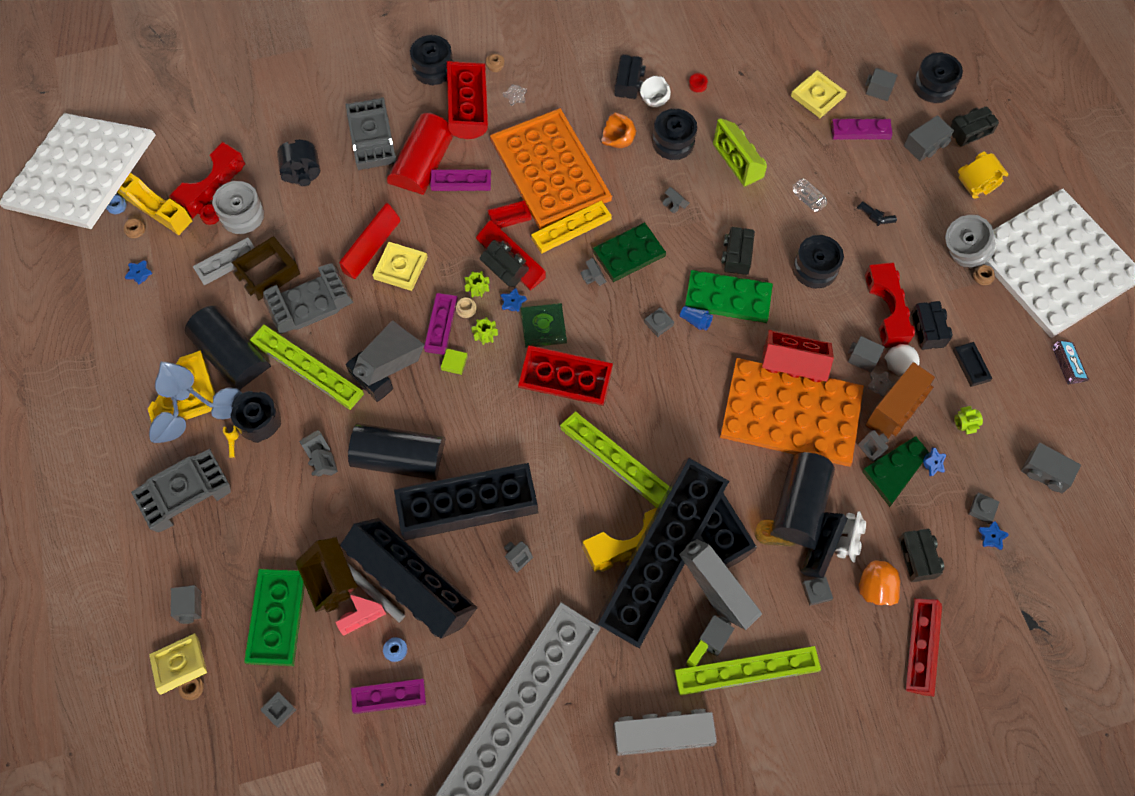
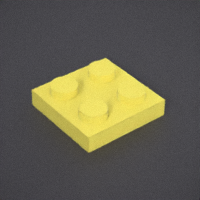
M817 70L792 91L791 97L821 118L845 97L846 91Z
M388 242L373 273V278L412 291L428 258L427 253Z
M195 633L149 654L156 690L160 695L207 673L200 642Z

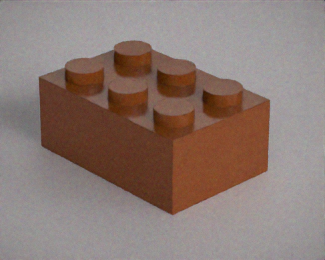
M913 362L875 408L866 426L872 431L875 430L879 436L884 433L888 439L891 435L896 437L905 423L910 420L917 408L928 397L934 388L931 383L936 377Z

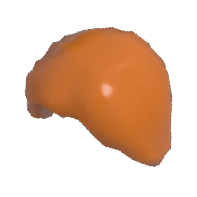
M616 112L610 115L601 138L602 144L614 148L630 146L636 135L633 121L627 116Z
M875 560L870 562L861 576L858 586L859 594L863 596L865 601L876 605L887 604L890 606L897 604L900 598L898 570L886 561Z

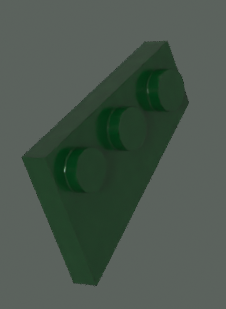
M915 436L864 468L862 473L890 507L922 465L926 454L930 452Z

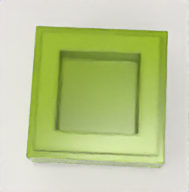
M447 349L441 370L462 375L468 354Z
M701 640L687 660L686 665L689 667L697 666L707 651L708 644Z

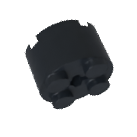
M298 139L295 140V143L291 144L285 142L278 148L277 158L282 181L305 187L309 186L311 181L319 176L318 152L313 143Z
M247 391L234 400L230 417L244 438L259 443L274 435L281 426L280 413L272 398L265 392Z

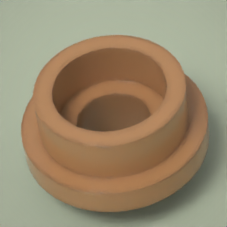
M491 54L486 58V66L490 71L499 72L502 70L505 64L503 56Z
M129 219L124 224V233L129 238H138L145 232V226L140 220Z
M983 265L976 268L973 278L980 285H990L995 279V273L990 266Z
M197 677L180 685L178 689L179 694L185 700L197 699L204 690L203 681ZM195 684V690L193 692H189V686Z

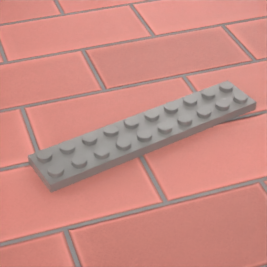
M560 603L436 796H497L598 635L601 627L563 603Z

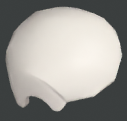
M653 76L647 78L640 88V94L649 107H660L670 99V87L663 77Z
M899 344L889 349L885 355L888 369L897 376H902L913 362L917 365L920 362L917 351L910 345Z

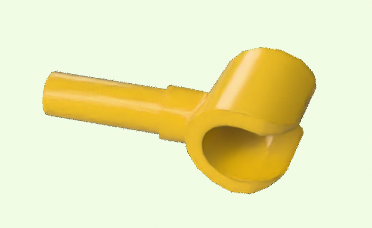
M233 425L234 430L231 433H228L226 426L223 428V433L229 444L230 458L235 457L234 444L235 440L239 437L235 425Z

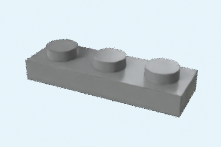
M246 238L194 265L193 268L203 285H206L233 271L235 268L232 261L255 247L250 239Z

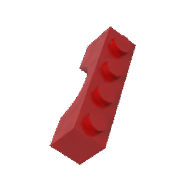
M224 142L209 155L213 162V168L207 178L197 183L182 182L169 195L171 200L186 210L191 219L199 214L202 207L213 200L217 189L229 183L246 165L241 153Z
M894 263L869 265L865 274L868 291L870 294L877 295L885 300L891 313L888 318L883 320L879 328L882 345L885 348L895 347L899 344L909 345L915 335V329L910 324V311L904 302L905 292L900 287L899 271L896 270Z

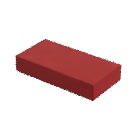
M525 200L487 210L489 219L499 228L532 220V215Z

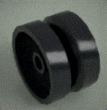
M425 35L418 38L410 48L414 76L418 81L426 85H440L446 82L447 61L453 62L451 45L446 39L437 35Z
M943 52L927 55L922 60L919 71L914 79L913 86L915 92L927 102L943 103L948 101L954 95L957 85L962 78V64L957 58Z
M668 109L660 113L654 122L652 139L653 148L656 153L662 158L669 160H680L691 154L697 135V121L694 116L682 109Z
M813 235L806 238L800 244L793 264V271L797 280L813 289L825 288L831 285L836 280L844 260L842 247L833 238L825 235Z

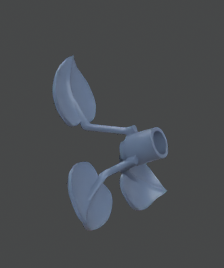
M161 361L155 380V389L160 396L171 397L174 413L172 415L169 412H162L153 420L149 429L150 441L153 443L168 442L177 439L184 433L186 421L183 417L178 416L177 400L187 399L189 393L193 394L207 406L213 407L211 415L216 419L231 418L232 404L243 393L235 388H225L215 394L213 403H211L191 387L194 383V376L190 370L178 364Z

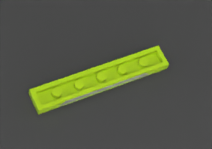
M263 325L250 339L253 345L349 410L364 395L363 390L266 325Z
M576 411L560 425L561 430L656 508L659 507L669 488L665 482Z
M812 646L677 669L674 671L678 693L681 696L819 672L821 667L816 647Z

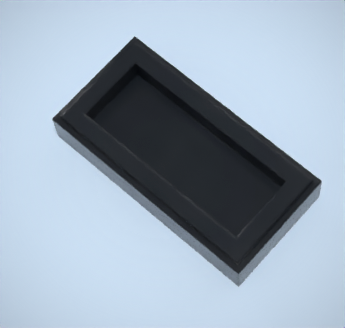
M975 342L957 346L953 349V353L970 387L990 382L993 379Z

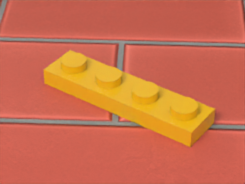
M599 201L531 234V239L542 254L610 221L612 215L604 203Z

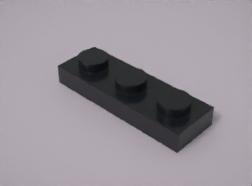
M824 513L815 550L809 549L800 570L805 576L824 578L848 520L844 514Z

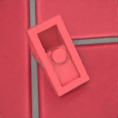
M351 595L357 612H348L340 617L341 620L337 621L336 624L344 636L386 615V612L379 603Z

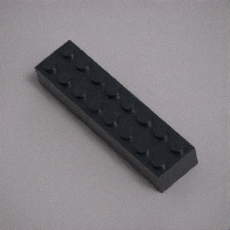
M691 458L683 461L595 621L596 625L640 649L685 565L679 554L686 549L689 543L699 539L730 482L729 480Z

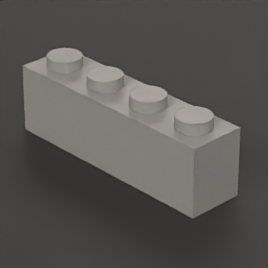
M705 709L692 710L689 715H682L680 711L669 712L667 717L659 718L657 714L643 715V719L633 720L632 716L618 718L619 722H614L617 756L714 746L717 743L713 713H706Z

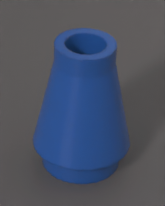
M684 306L680 312L681 318L699 330H707L713 319V315L709 314V311Z

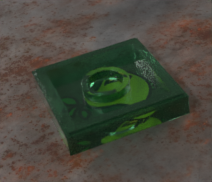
M562 303L520 307L525 348H528V345L538 347L567 343Z

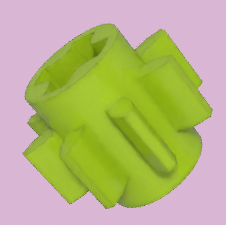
M472 271L469 277H465V292L470 291L471 297H483L485 291L489 292V277L484 278L482 271L480 273Z
M487 317L482 320L477 319V325L472 326L474 340H480L482 345L488 342L493 343V336H498L496 322H490Z
M971 406L960 408L961 411H958V414L954 417L957 429L965 431L966 435L976 433L977 429H980L979 426L983 424L982 414L979 410L972 409Z

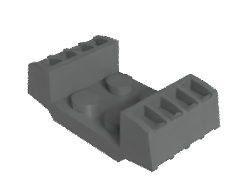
M384 97L346 104L352 146L358 170L395 164L396 155Z
M332 263L318 267L320 277L280 293L277 285L263 292L264 302L279 334L293 329L299 330L332 316L338 313L340 309L354 303L337 268Z
M208 449L196 456L187 457L147 479L143 485L131 493L149 529L159 533L174 525L171 518L211 495L218 501L231 493V490L211 450Z

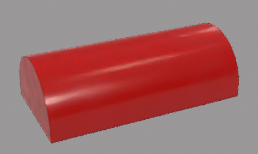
M447 61L449 131L461 139L481 137L488 129L485 63Z
M424 113L419 116L387 177V184L421 195L425 194L431 182V170H437L454 137L450 133L448 122L445 119L430 113Z
M528 345L518 388L604 406L610 385L613 363Z

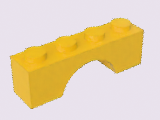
M132 173L127 176L117 191L125 200L177 235H180L192 222L182 206L170 198L167 201L162 199Z
M657 508L644 513L643 529L632 539L616 540L602 532L584 540L582 549L593 571L600 570L603 572L610 569L613 563L619 560L621 562L629 560Z

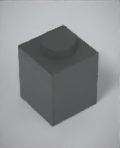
M875 68L874 74H869L865 86H868L866 95L888 101L898 75Z
M861 336L857 343H852L848 354L851 355L848 363L872 373L885 347Z
M195 585L171 588V617L181 624L193 623L194 619H202L201 590Z
M714 615L697 644L702 640L708 644L707 651L718 657L735 628L731 626V622L722 616L718 618Z

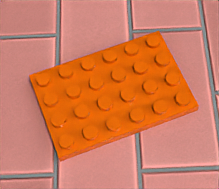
M561 108L490 135L494 148L522 199L525 200L539 230L599 201H602L604 204L612 201L611 193Z
M736 358L720 438L794 455L802 452L815 453L826 457L832 463L850 467L853 461L864 385L828 378L827 382H813L807 377L800 376L795 378L779 371L778 373H771L762 368V363Z

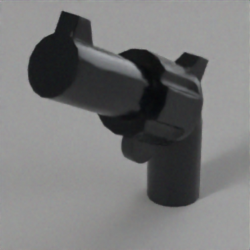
M864 201L856 208L869 215V219L877 226L897 222L896 215L884 216V212H880L878 209L874 210Z

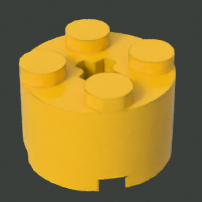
M985 151L975 157V161L971 164L964 165L958 170L960 174L959 180L974 199L979 198L977 194L983 192L986 195L995 190L1004 182L1002 177L1004 175L1008 176V172L996 156L992 153L987 154Z

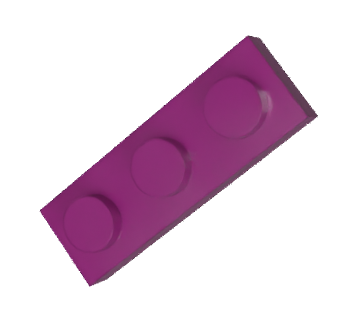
M832 119L831 122L833 139H891L893 135L891 119Z
M431 170V191H491V170Z
M436 293L424 346L425 352L445 355L458 301L457 296Z
M416 679L351 688L352 713L360 714L427 705L425 680Z

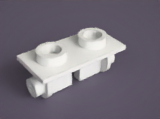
M860 512L857 513V517L852 513H846L848 520L842 534H848V537L841 536L835 550L837 557L846 558V555H848L854 563L856 555H860L861 534H864L866 530V521L863 520Z

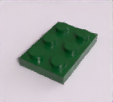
M645 222L593 247L594 255L613 283L666 256V251Z

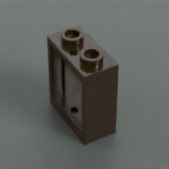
M272 236L232 261L235 268L232 271L239 282L244 281L245 290L250 296L254 294L258 301L264 298L263 292L275 285L280 288L300 275L297 264L275 236ZM275 255L285 268L255 286L245 272Z
M337 537L316 541L295 561L315 612L322 610L331 612L339 608V603L351 597L350 594L357 588ZM322 561L326 567L328 575L335 589L334 592H332V589L322 568Z

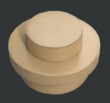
M462 298L457 302L456 312L460 317L470 318L476 313V303L472 299Z

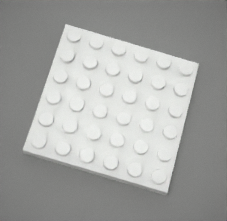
M64 113L54 128L48 133L43 143L37 148L32 158L26 163L21 173L15 178L10 188L3 194L0 206L4 209L92 229L156 135L151 129Z
M1064 189L1059 190L993 230L996 243L995 251L989 261L984 263L994 270L995 277L1050 338H1053L1135 286V263Z

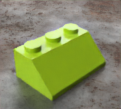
M724 119L717 120L713 145L742 185L745 187L764 178L767 168L766 161L756 152L755 146L747 140L743 130L739 129L733 122Z

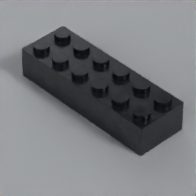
M529 463L394 489L400 530L404 541L538 514V503Z
M380 518L353 524L340 544L350 558L355 559L366 573L371 574L379 581L378 583L382 588L392 593L398 603L406 606L412 612L414 618L422 621L429 628V631L440 639L463 629L478 608Z

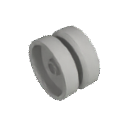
M243 181L226 183L217 189L213 196L212 204L222 226L229 232L246 234L259 227L264 219L262 204L255 188L249 183Z
M978 215L959 217L951 223L946 232L945 239L949 254L955 263L963 267L981 266L989 261L994 254L996 243L992 226L986 219Z

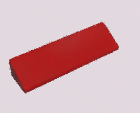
M386 203L339 261L343 274L356 279L400 223L399 216L390 204Z
M491 220L477 235L476 240L486 249L493 240L499 242L503 240L512 247L510 251L516 255L518 253L526 260L524 264L529 267V270L520 281L529 290H532L546 279L545 270Z
M914 598L906 680L907 692L931 697L935 696L942 604L937 599Z

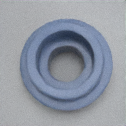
M114 195L106 209L111 214H120L126 209L127 203L123 197Z
M397 637L389 639L383 647L384 656L391 662L401 661L407 654L406 643ZM394 645L399 646V650L396 653L391 652V648Z

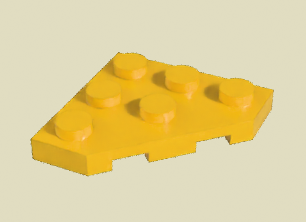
M201 350L180 357L176 364L187 368L194 376V383L191 387L206 400L213 403L215 392ZM189 393L187 399L177 400L178 416L183 417L185 420L211 412L213 408L207 406L191 393ZM158 395L155 402H151L148 407L151 423L162 412H169L173 415L174 407L171 397Z

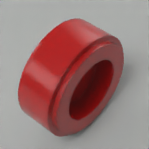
M696 73L690 76L688 86L691 91L701 93L706 90L708 79L705 75Z
M207 204L199 211V216L204 224L213 225L219 222V217L215 212L213 204Z

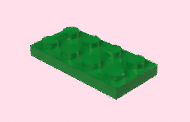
M691 270L685 306L709 311V314L767 323L773 283Z
M258 570L244 660L245 664L294 666L305 585L299 571Z

